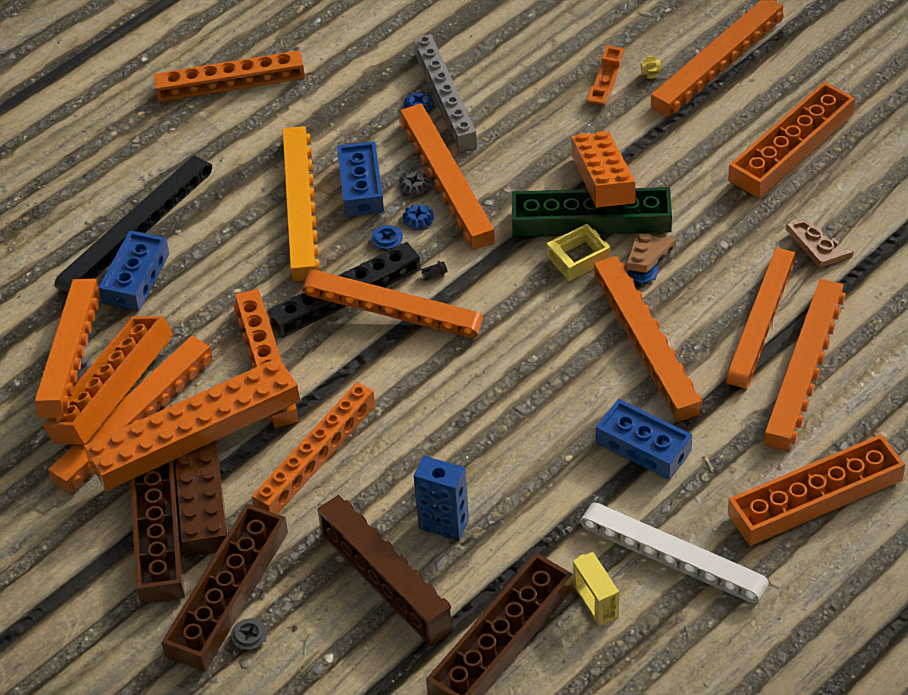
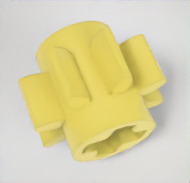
M655 56L645 57V61H641V74L647 75V79L657 78L656 74H661L660 60H655Z

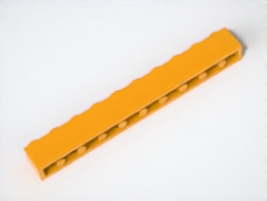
M306 126L283 128L290 264L293 282L305 281L310 270L320 271L319 259H315V257L319 256L318 245H314V242H318L317 230H313V228H317L316 216H312V214L316 213L315 202H311V200L315 199L314 188L310 187L314 186L313 174H310V172H313L312 160L309 161L312 158L311 147H308V145H311V136L306 134Z

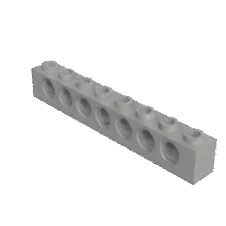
M432 35L414 38L416 59L458 151L463 152L477 148L476 130Z

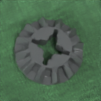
M410 171L409 174L404 173L403 177L399 178V188L407 195L423 194L430 186V180L427 178L426 173L421 174L420 171L416 173Z
M253 618L244 619L236 623L232 628L231 640L234 646L239 647L241 651L246 649L252 652L254 648H261L262 643L266 642L267 628L260 620ZM253 630L254 637H250L246 641L245 635H249Z

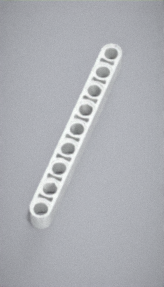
M591 503L580 520L582 527L596 535L748 602L758 603L769 585L767 578L755 571L599 503Z

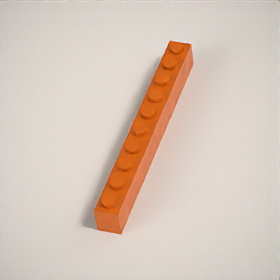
M760 0L651 94V108L668 118L673 113L678 112L680 107L689 102L695 94L701 92L718 74L724 72L741 54L747 52L749 47L757 43L764 34L770 32L777 23L782 21L784 5L775 0Z
M422 103L402 109L401 118H399L400 126L406 130L407 139L412 141L415 153H419L421 164L426 166L429 178H433L436 191L441 192L442 201L448 205L451 217H455L457 228L462 230L465 242L469 243L473 250L495 243L492 224Z
M617 256L595 262V279L676 422L700 415L701 405H703L702 398L699 393L696 394L692 380L685 375L682 363H678L676 353L673 348L670 349L666 335L660 332L659 324L656 319L652 318L649 306L644 304L641 292L636 290L633 278L627 275L624 263H621Z
M73 279L35 398L38 418L64 417L66 409L70 407V396H73L74 393L73 385L77 383V371L81 369V358H84L85 355L84 347L88 345V334H91L92 331L91 323L95 321V310H98V300L101 299L97 279Z
M819 279L765 431L764 446L789 452L791 445L797 442L799 433L796 431L797 427H802L804 420L802 413L807 412L809 406L807 398L813 395L815 388L813 381H817L820 374L818 366L824 363L826 353L823 352L824 349L828 350L831 340L829 334H834L836 326L834 320L839 319L841 312L839 305H843L846 293H843L844 284Z
M194 336L187 339L113 409V412L105 419L102 426L96 430L90 441L85 445L157 413L177 393L181 392L184 386L195 379L202 369L213 360L211 347ZM74 444L48 469L52 483L69 494L76 488H79L91 474L95 473L88 462L84 445Z

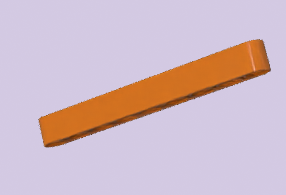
M775 248L730 365L726 384L748 389L791 274L796 252Z
M310 270L308 272L302 291L311 297L468 338L478 336L483 316L476 311L318 270Z

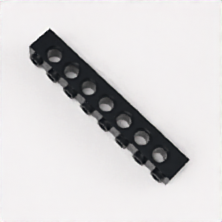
M405 242L338 276L385 288L421 270L420 256L408 242ZM303 292L268 309V315L272 327L281 338H284L346 306L311 297Z

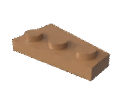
M804 219L788 223L786 226V231L819 268L852 258L854 251L849 248L845 250L839 246L837 240L834 238L828 239L822 235L820 229Z
M647 233L637 234L627 262V270L648 272L658 263V259L661 256H665L668 253L669 248L673 249L676 246V239L651 236Z

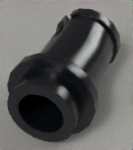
M437 261V264L421 269L425 281L439 275L445 276V273L448 272L444 261Z

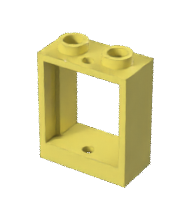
M588 224L547 243V257L568 281L593 270L594 263L608 259L611 251L609 244L604 242L599 237L597 231ZM586 242L595 253L574 263L565 252Z
M594 552L578 556L573 560V587L598 626L619 618V591Z

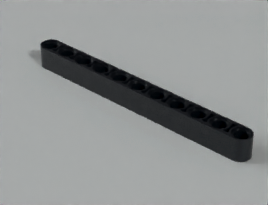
M196 155L192 156L63 270L55 279V288L68 295L73 279H95L111 265L130 230L140 233H146L211 174L212 164Z

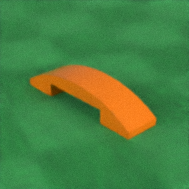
M606 45L601 58L602 64L595 83L590 88L586 102L606 105L620 71L624 48Z

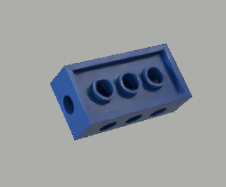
M375 141L338 145L337 151L345 217L384 213Z
M131 230L128 232L98 287L102 304L140 311L170 255L165 237Z
M619 398L596 426L597 444L669 480L692 451V434Z
M423 456L413 476L418 527L427 533L432 532L442 535L447 539L460 541L469 522L466 468Z

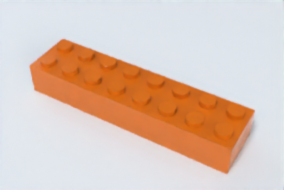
M824 81L729 164L728 181L760 199L853 116L855 98Z
M132 316L75 384L73 396H70V407L66 409L64 417L47 418L42 424L54 444L85 445L90 441L92 435L102 426L105 419L113 412L117 404L124 399L126 393L136 384L139 377L146 372L148 366L157 358L160 351L167 346L169 340L173 337L174 334L164 316Z
M880 434L729 498L727 514L748 545L752 546L903 481L905 464L884 436Z

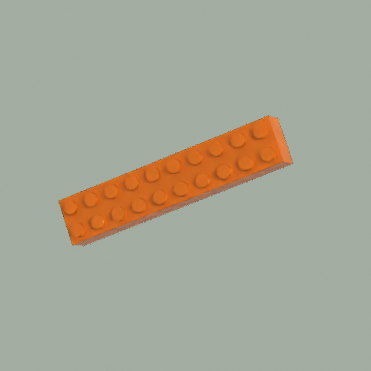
M279 357L84 445L88 462L104 489L108 491L300 402L298 385Z

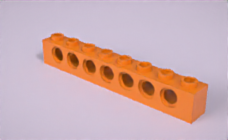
M300 50L154 73L158 102L305 79Z
M259 289L235 294L236 303H233L235 314H240V317L237 318L240 330L244 329L245 331L242 333L244 344H249V347L246 348L249 360H254L251 363L252 369L277 357L281 360ZM293 404L267 416V420H272L274 428L298 423L296 405Z
M356 382L252 495L253 506L278 514L375 408L374 391Z

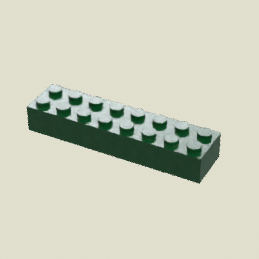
M670 187L635 188V203L596 207L587 189L512 191V236L565 235L585 224L595 229L598 234L672 232Z

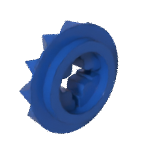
M415 91L414 94L409 93L408 97L404 98L405 108L422 103L426 112H429L434 106V99L430 93L425 94L424 91L421 93Z
M421 203L418 206L412 204L411 208L407 207L403 213L404 223L414 229L425 228L434 220L433 209H429L428 205L422 206ZM417 213H421L418 219H416Z
M384 225L378 227L371 235V242H373L374 247H379L380 251L383 249L389 251L390 248H395L402 244L403 234L395 226Z
M655 264L645 274L627 270V266L626 271L627 275L633 278L634 283L640 282L642 285L643 282L650 284L651 280H656L658 267Z

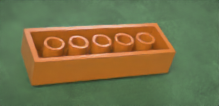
M599 131L596 134L580 133L577 136H571L572 159L595 206L605 207L635 203V180L611 134Z

